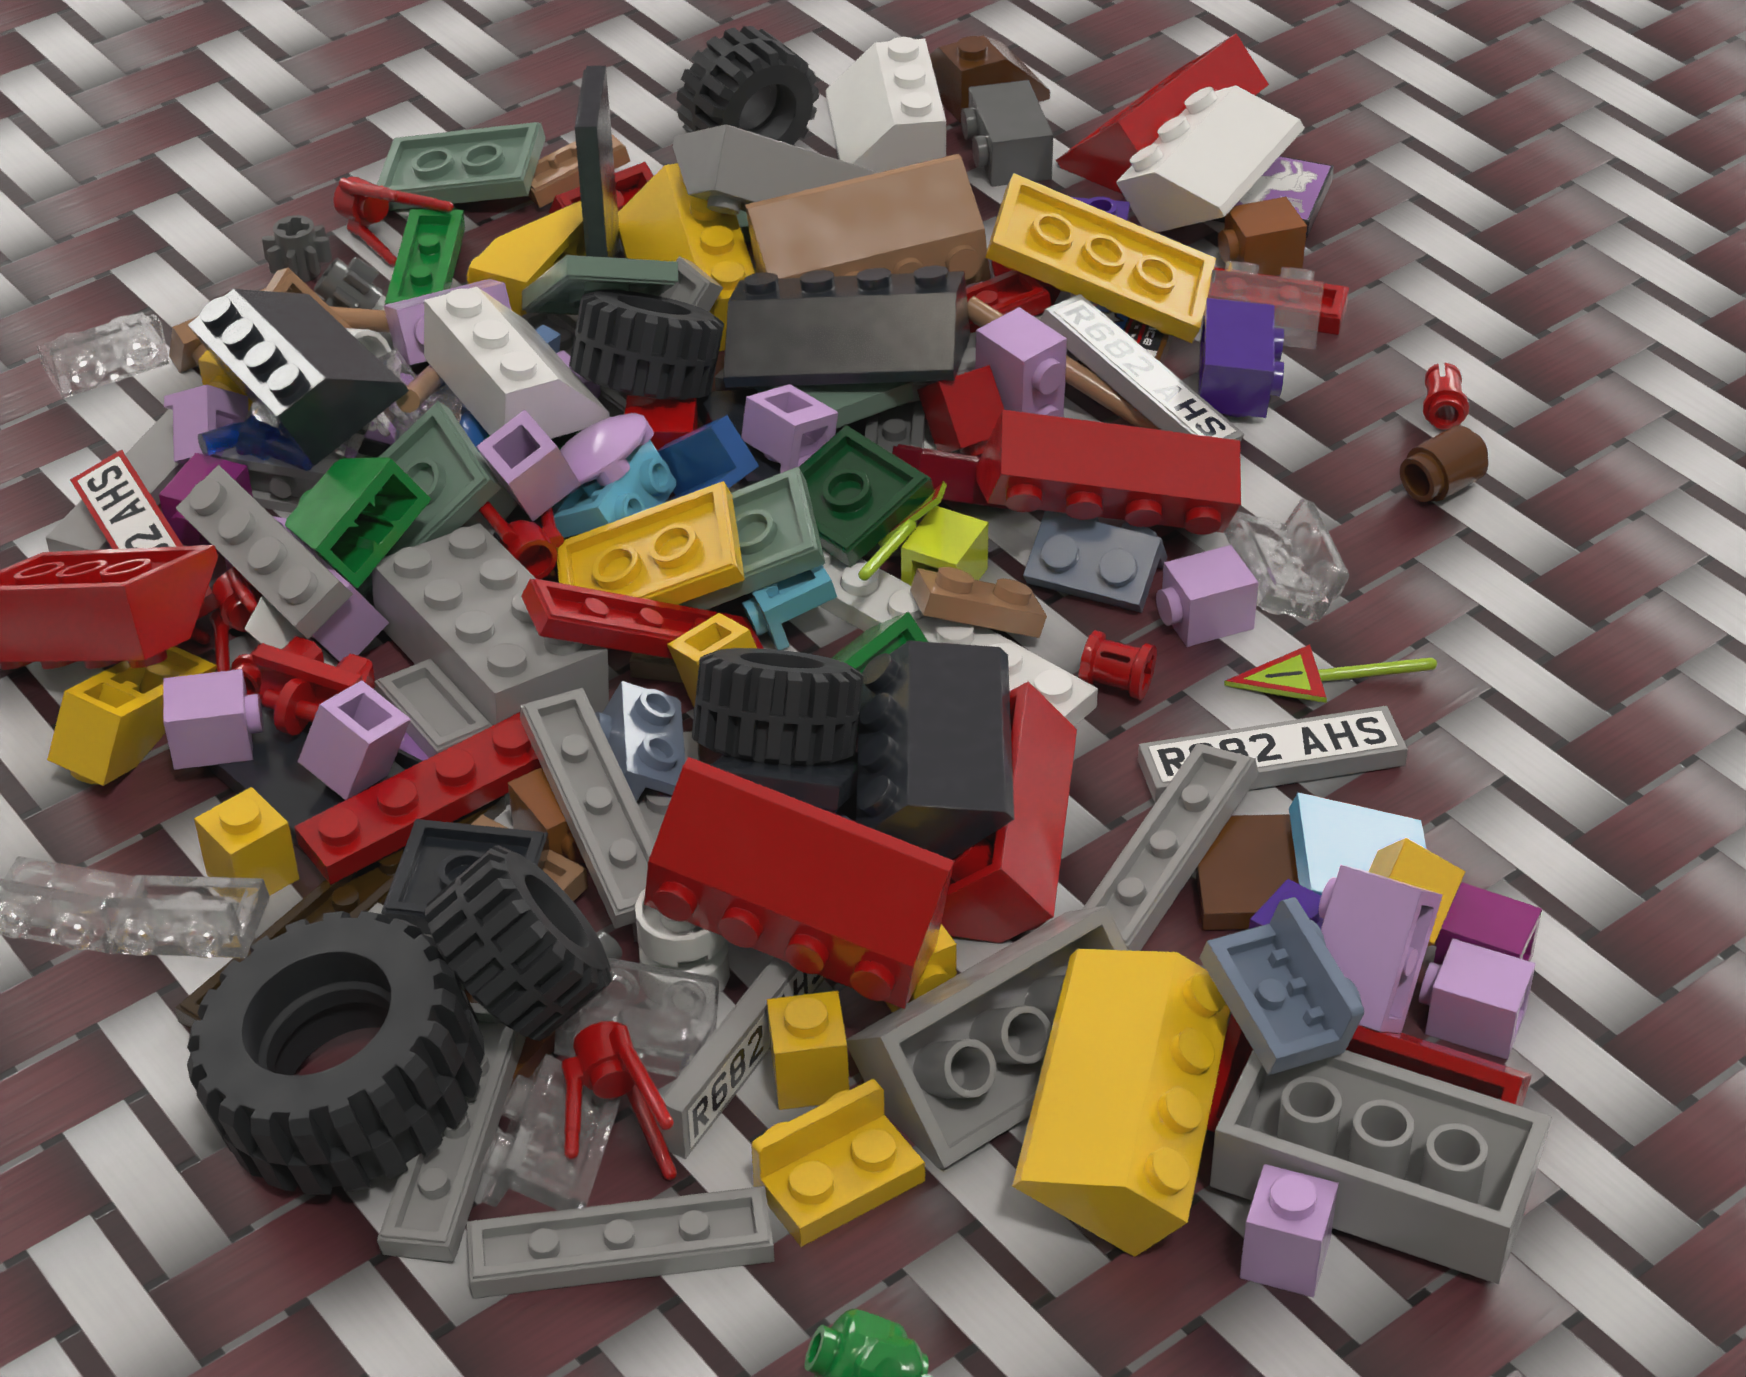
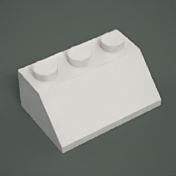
M898 37L887 42H875L826 89V101L839 160L880 173L946 157V118L925 39Z
M1236 85L1214 91L1212 87L1203 88L1186 99L1184 103L1186 109L1179 116L1167 121L1158 129L1159 137L1152 145L1141 149L1131 157L1130 163L1132 166L1116 183L1127 202H1130V207L1141 226L1155 233L1225 217L1304 130L1301 120Z
M480 288L456 289L448 294L424 300V358L490 436L523 410L529 413L550 439L586 429L594 423L609 418V412L528 321Z

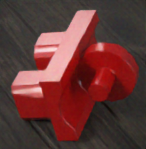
M295 636L282 649L262 643L252 654L253 663L259 667L261 673L260 701L264 707L274 710L276 729L289 735H297L306 727L308 722L313 723L319 704L354 684L363 681L372 689L375 687L373 664L370 659L350 653L335 667L324 663L322 649L314 641Z

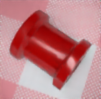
M1094 630L1089 635L1084 646L1078 678L1091 685L1097 682L1127 690L1131 698L1141 701L1147 694L1156 665L1157 648L1155 645L1148 643L1138 648L1107 640L1104 632Z

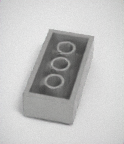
M480 523L456 529L450 534L414 547L403 548L392 555L383 557L371 572L374 608L389 622L383 630L414 664L431 659L492 726L520 712V705L579 688L584 689L594 713L597 711L602 713L609 703L608 650L605 647L539 636L521 597L529 579L536 578Z

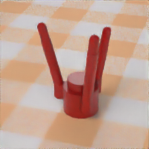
M353 176L342 178L339 181L333 198L336 211L341 216L349 219L347 230L358 235L390 266H395L397 257L368 229L369 225L378 223L385 218L388 213L389 202L444 212H451L454 209L453 204L448 201L392 190Z
M489 501L479 509L480 513L500 536L499 542L536 579L544 578L554 569L558 560L556 548L564 543V537L556 528L552 507L540 516L542 528L534 522L517 520L508 524Z
M235 567L222 574L216 580L212 589L220 603L217 610L209 617L215 635L216 672L230 671L228 631L234 628L238 631L247 632L244 628L260 598L263 596Z
M601 1021L589 1025L574 1038L572 1045L576 1056L567 1058L561 1063L566 1082L564 1154L566 1158L573 1160L579 1154L582 1088L585 1085L590 1090H593L597 1097L604 1099L617 1098L627 1094L663 1177L667 1180L675 1179L677 1170L659 1129L660 1126L663 1130H670L674 1125V1121L663 1098L633 1047L628 1027L615 1021Z

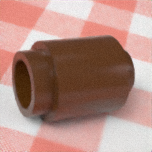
M1461 425L1453 426L1410 450L1407 458L1400 466L1402 484L1408 494L1417 501H1441L1479 480L1486 474L1489 464L1487 446L1484 440L1471 429Z

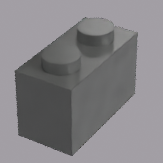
M1029 80L969 87V108L961 110L962 132L966 140L972 139L975 165L977 168H984L991 187L1008 185L1013 173L1031 181L1052 179L1053 133Z

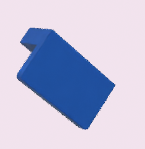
M728 415L667 443L657 450L676 480V487L673 490L675 496L668 501L723 481L730 488L759 467Z

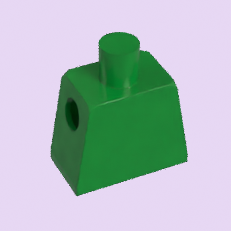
M391 458L339 459L333 463L312 489L306 491L301 496L298 506L287 518L285 526L354 588L358 589L432 499Z

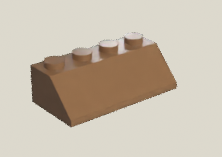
M959 154L745 204L757 273H774L778 276V279L800 278L801 275L816 270L831 271L834 273V276H856L860 271L870 268H885L890 270L891 274L914 273L915 270L926 266H943L948 269V272L965 271L966 285L991 279L989 259L985 258L987 252L985 228L962 157Z

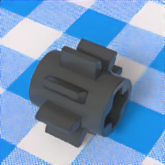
M292 215L284 217L274 224V236L262 237L265 260L268 261L270 273L272 274L278 270L289 268L303 282H308L319 276L321 272L320 262L332 261L330 241L326 237L324 226L318 225L314 227L313 221L306 216Z
M337 257L325 270L313 290L323 297V301L330 307L373 309L383 293V290L372 283L379 272L359 257H354L349 265Z

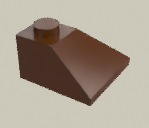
M985 35L963 37L958 42L938 47L929 55L941 102L960 123L961 110L969 108V87L1029 80L1038 102L1050 99V89L1004 43Z

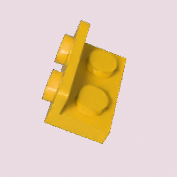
M871 1079L851 1090L840 1091L830 1097L824 1104L789 1122L775 1124L751 1144L754 1187L765 1186L769 1208L800 1247L925 1181V1162L884 1115V1089L875 1079Z

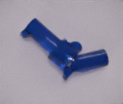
M253 415L244 422L231 423L198 434V443L205 456L236 447V452L240 455H251L263 461L272 457L304 471H309L314 466L288 438L281 436L280 430L277 427L257 420V417Z

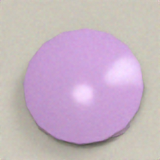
M630 413L613 416L582 430L566 442L560 451L581 485L596 479L599 485L606 486L619 480L629 471L630 464L626 458L635 448L648 442L652 438L654 431L643 415ZM579 485L570 493L572 494L573 492H575L581 485Z

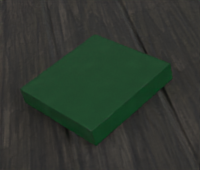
M847 425L799 466L807 482L822 549L850 568L934 493L932 480L929 476Z

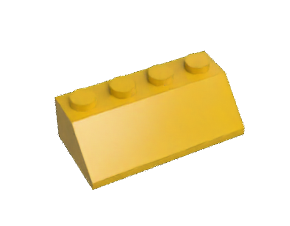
M678 163L664 165L618 212L620 241L625 259L676 262L680 256L693 262L720 284L723 289L709 312L724 323L719 351H724L726 346L728 301L738 282L744 280L749 275L755 274L737 216L709 210L707 208V200L688 195Z
M1077 949L1070 955L1012 1187L1134 1257L1188 1223L1230 1015L1229 1007L1206 969L1178 952Z

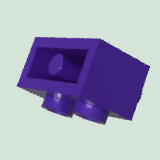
M1212 298L1206 299L1199 343L1198 395L1219 413L1232 417L1251 416L1266 418L1270 395H1281L1284 362L1280 361L1283 350L1284 329L1274 328V305Z

